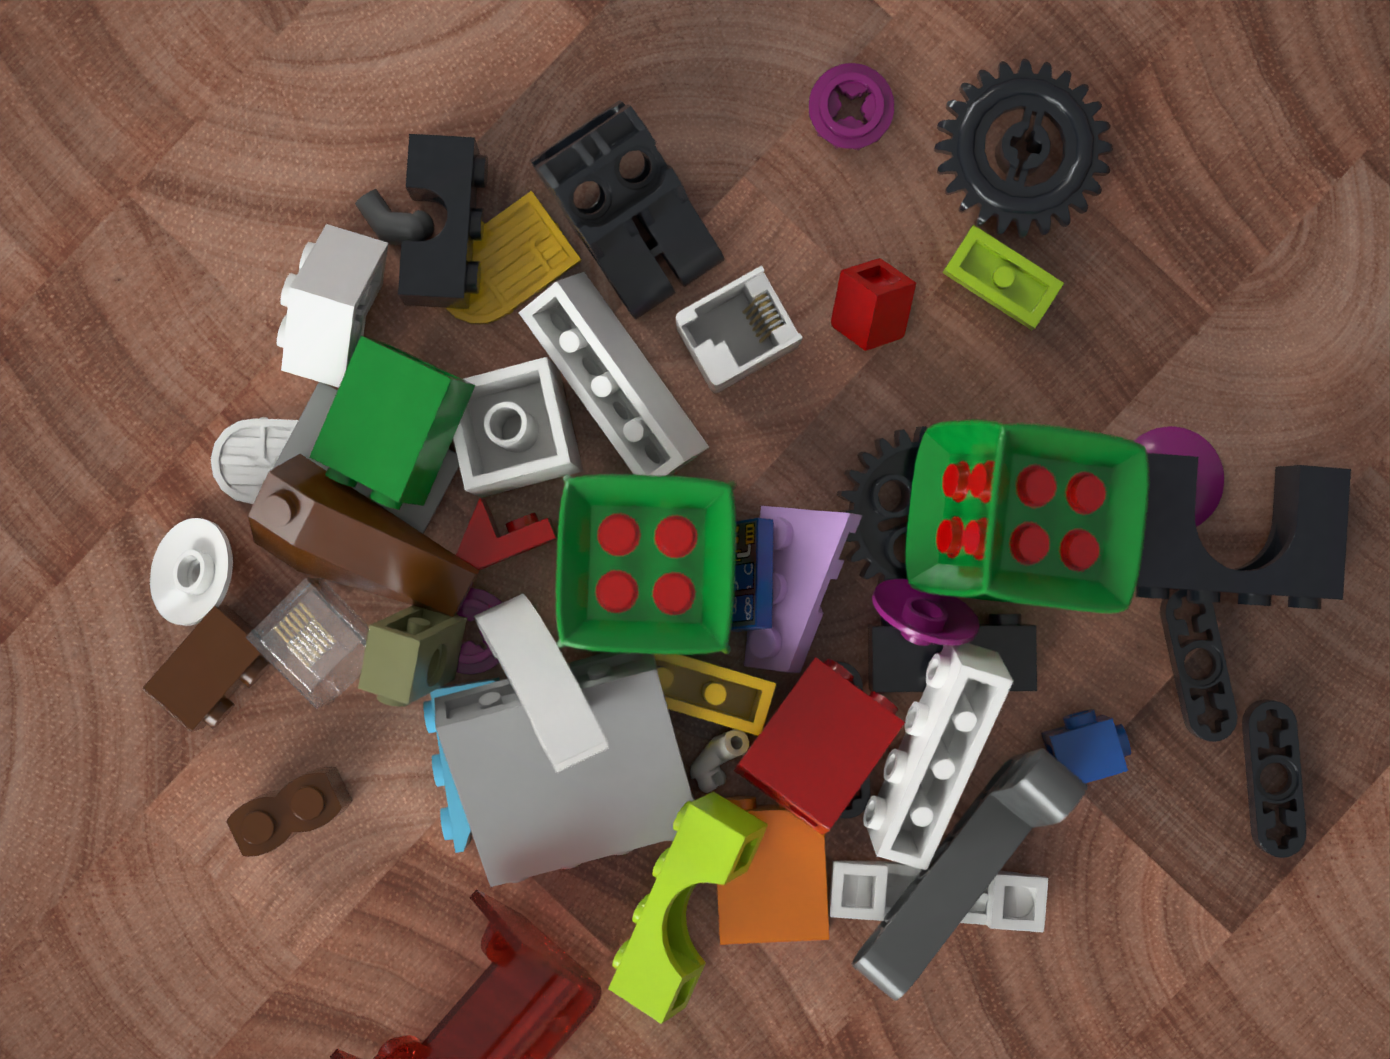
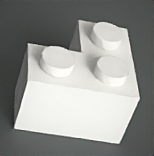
M326 224L316 243L308 242L301 256L299 272L297 275L292 273L288 275L281 294V305L288 307L287 315L283 318L277 335V346L284 348L282 371L339 388L360 336L364 335L366 315L383 285L388 242Z

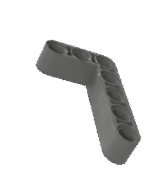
M1043 748L1011 757L995 773L937 848L928 869L920 870L886 914L884 921H881L857 952L851 965L892 1000L897 1001L919 978L1031 829L1061 822L1080 802L1088 785Z

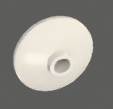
M201 518L184 520L175 525L165 535L156 550L150 572L151 595L158 612L171 623L183 626L200 623L214 606H220L228 591L232 577L233 556L229 540L217 524Z

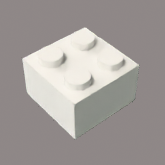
M547 357L464 378V380L476 386L453 439L466 491L482 498L565 475L583 472L561 373L557 366Z

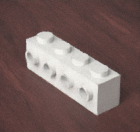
M585 272L556 281L519 312L522 319L634 475L671 476L709 448L706 441Z
M967 643L963 645H944L941 654L936 653L932 657L926 672L927 686L920 701L913 702L908 710L905 719L906 733L899 749H893L886 760L884 768L885 780L878 796L873 795L869 799L865 808L863 823L867 827L876 856L920 869H928L1013 683V679L998 652Z

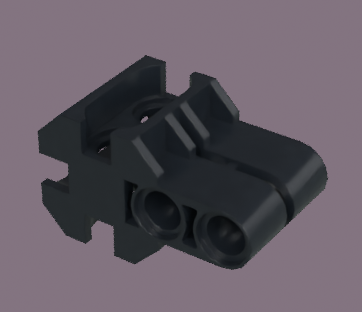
M619 100L532 158L530 162L547 190L561 207L564 216L578 237L591 253L627 310L636 320L676 293L654 258L661 253L674 275L684 287L725 259L689 201V197L673 168L666 164L655 145L657 143L648 128L630 105L627 104L625 106L624 102ZM640 151L644 158L642 171L635 177L623 178L619 171L622 157L628 152ZM584 182L597 183L599 188L597 201L588 208L576 207L573 201L576 188ZM635 215L650 236V239L646 242L641 238L632 220V217Z

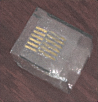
M305 578L245 638L317 709L334 702L361 675L369 626L322 578Z

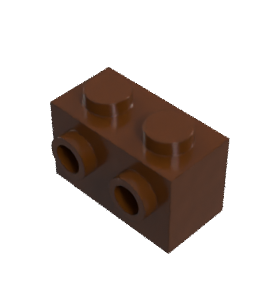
M227 605L214 606L142 689L191 732L202 729L207 724L214 729L234 708L235 704L229 698L243 683L250 688L269 668L271 663L265 657L274 646Z

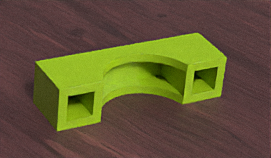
M715 792L709 793L693 802L688 801L683 805L673 823V829L677 833L671 847L667 848L660 855L653 868L652 875L657 878L650 894H647L640 901L634 911L632 921L636 924L632 936L623 943L614 957L612 967L617 970L608 988L610 991L660 1024H663L686 1008L706 964L695 949L687 929L686 912L690 895L698 883L725 885L746 873L768 827L767 823Z

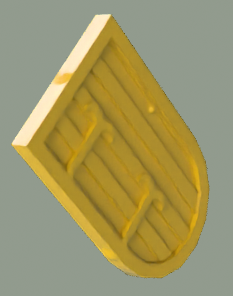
M532 191L484 224L483 240H473L472 261H480L481 264L479 294L470 293L469 309H446L456 319L469 324H490L511 314L517 307L582 261L560 231L559 225L552 220Z

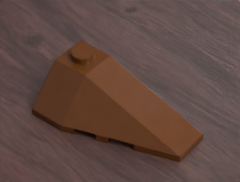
M302 454L296 455L268 472L248 514L254 543L299 572L454 617L458 613L480 572L478 569L354 488L330 479L325 475V469Z

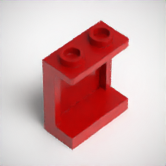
M815 657L733 771L823 835L833 827L901 730L905 721L895 715L898 712V708L889 699L875 691H871L867 695L851 683L854 678L853 675L842 665L831 659H827L823 663Z

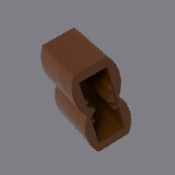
M321 767L292 780L281 790L264 793L241 805L229 816L226 822L242 856H259L278 848L298 832H308L324 826L344 812L351 804L352 799L337 768Z

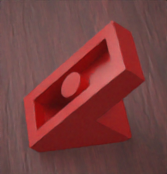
M480 498L456 556L480 571L557 540L558 535L550 518L539 521L534 512L506 523L505 525L509 533L500 536L486 499Z

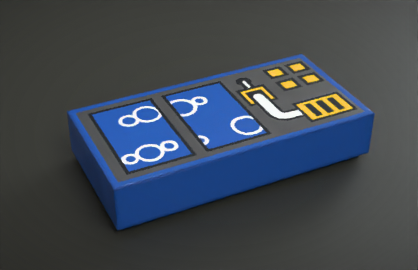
M753 518L736 521L735 585L731 631L741 632L772 628L774 528L772 519Z

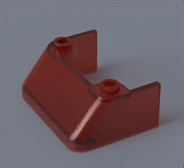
M476 889L469 898L490 921L481 939V950L492 961L491 965L425 1040L412 1035L394 1037L380 1047L378 1054L373 1059H552L597 1007L601 999L602 990L599 984L581 965L524 915ZM336 1049L330 1056L331 1059H361L340 1049Z

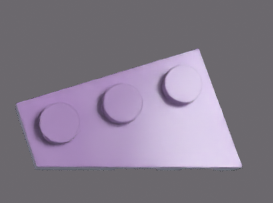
M761 506L760 518L772 519L774 523L772 628L747 632L744 666L800 673L823 616L820 606L830 580L837 579L844 563V560L839 558L849 532L856 533L862 515Z

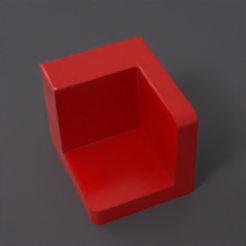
M881 258L842 269L831 317V326L865 351L902 339L908 324L916 282Z

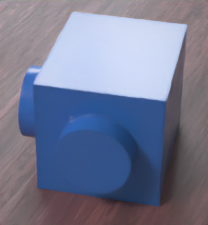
M1094 709L1063 717L1065 726L1041 732L1046 751L1085 783L1128 771L1124 757L1131 755V747L1123 725H1115L1113 718L1108 716H1096Z

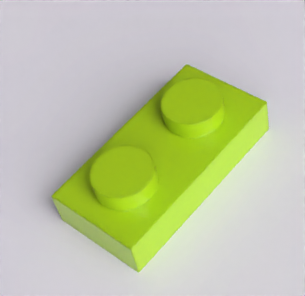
M975 225L970 228L942 272L1030 330H1034L1064 285V282Z

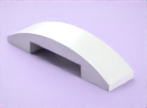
M520 594L474 616L495 659L499 660L528 714L534 731L556 773L609 748L601 728L567 662L536 609L524 594Z
M833 861L828 916L884 921L886 914L921 869L891 861ZM1000 870L960 923L987 925L991 929L1044 932L1049 878Z

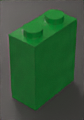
M360 336L309 458L327 466L328 469L325 475L334 481L350 487H356L359 482L371 488L372 491L369 497L382 505L396 510H400L403 503L424 506L476 385L388 343Z

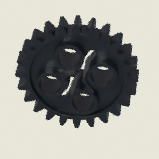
M927 426L916 427L913 442H911L909 435L904 429L894 431V447L884 438L874 440L878 456L874 457L867 452H859L857 456L865 469L862 472L846 470L844 473L855 484L853 491H837L838 497L850 502L848 510L839 512L862 515L856 533L849 532L846 542L854 541L856 545L848 553L846 559L850 562L864 559L866 563L861 569L859 576L867 580L879 573L880 577L877 585L886 580L907 579L906 562L901 563L896 559L893 546L895 540L900 535L907 533L908 522L885 531H880L878 524L887 519L909 515L915 462ZM891 480L899 486L901 500L895 509L887 511L881 506L878 494L883 484Z

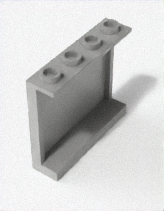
M606 652L567 663L601 728L609 748L557 773L542 747L531 720L509 679L434 698L436 731L490 887L505 883L522 882L531 876L557 869H571L591 860L610 855H623L640 847L674 840L677 833L673 829L674 820L683 805L688 801H695L687 778L654 654Z

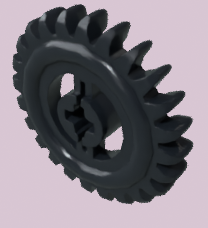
M1022 59L1018 72L1014 74L1010 66L1006 62L1001 61L997 68V79L986 70L978 72L977 79L980 89L969 83L961 84L959 91L965 98L966 103L957 100H950L946 103V110L957 119L942 120L937 125V129L940 132L951 136V139L938 142L934 146L936 153L950 155L951 159L945 161L937 168V174H955L956 178L948 185L945 194L951 195L964 191L966 196L960 204L958 211L963 213L975 205L980 207L976 220L977 226L983 225L993 215L997 217L996 233L998 235L1006 231L1011 221L1016 222L1020 238H1024L1028 234L1031 221H1035L1041 235H1047L1050 231L1051 216L1062 227H1067L1070 224L1071 218L1068 206L1080 214L1087 212L1088 204L1082 192L1092 196L1101 194V186L1092 176H1106L1110 173V167L1099 160L1098 156L1111 153L1113 146L1106 141L1098 140V136L1107 132L1111 125L1107 121H1094L1093 116L1102 108V104L1099 101L1087 104L1083 102V98L1089 90L1087 84H1082L1073 90L1069 88L1072 75L1070 71L1066 70L1057 79H1053L1052 67L1049 62H1045L1038 74H1034L1029 60ZM1023 109L1021 122L1015 123L1008 128L996 146L995 158L998 167L1006 174L1005 180H1003L989 165L985 153L986 134L991 124L1002 114ZM1031 115H1034L1032 127L1025 137V142H1027L1026 151L1031 154L1017 169L1019 159H1017L1018 150L1014 146L1028 130ZM1043 116H1046L1059 131L1063 143L1062 161L1056 173L1047 181L1033 186H1024L1026 177L1033 174L1043 164L1050 152L1048 133L1041 126Z

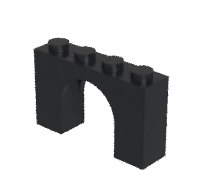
M1147 453L1149 463V495L1143 553L1136 585V597L1169 599L1170 589L1187 590V601L1220 603L1221 592L1238 593L1237 604L1271 606V597L1275 595L1288 596V607L1321 609L1322 599L1343 600L1351 469L1307 465L1275 467L1273 515L1269 537L1255 558L1243 566L1231 569L1217 562L1206 551L1197 533L1195 505L1198 457Z

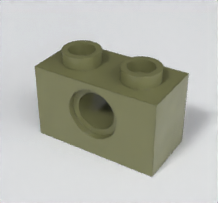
M412 605L369 626L358 689L377 694L378 701L384 704L403 707L454 680L467 618L460 615L451 617Z

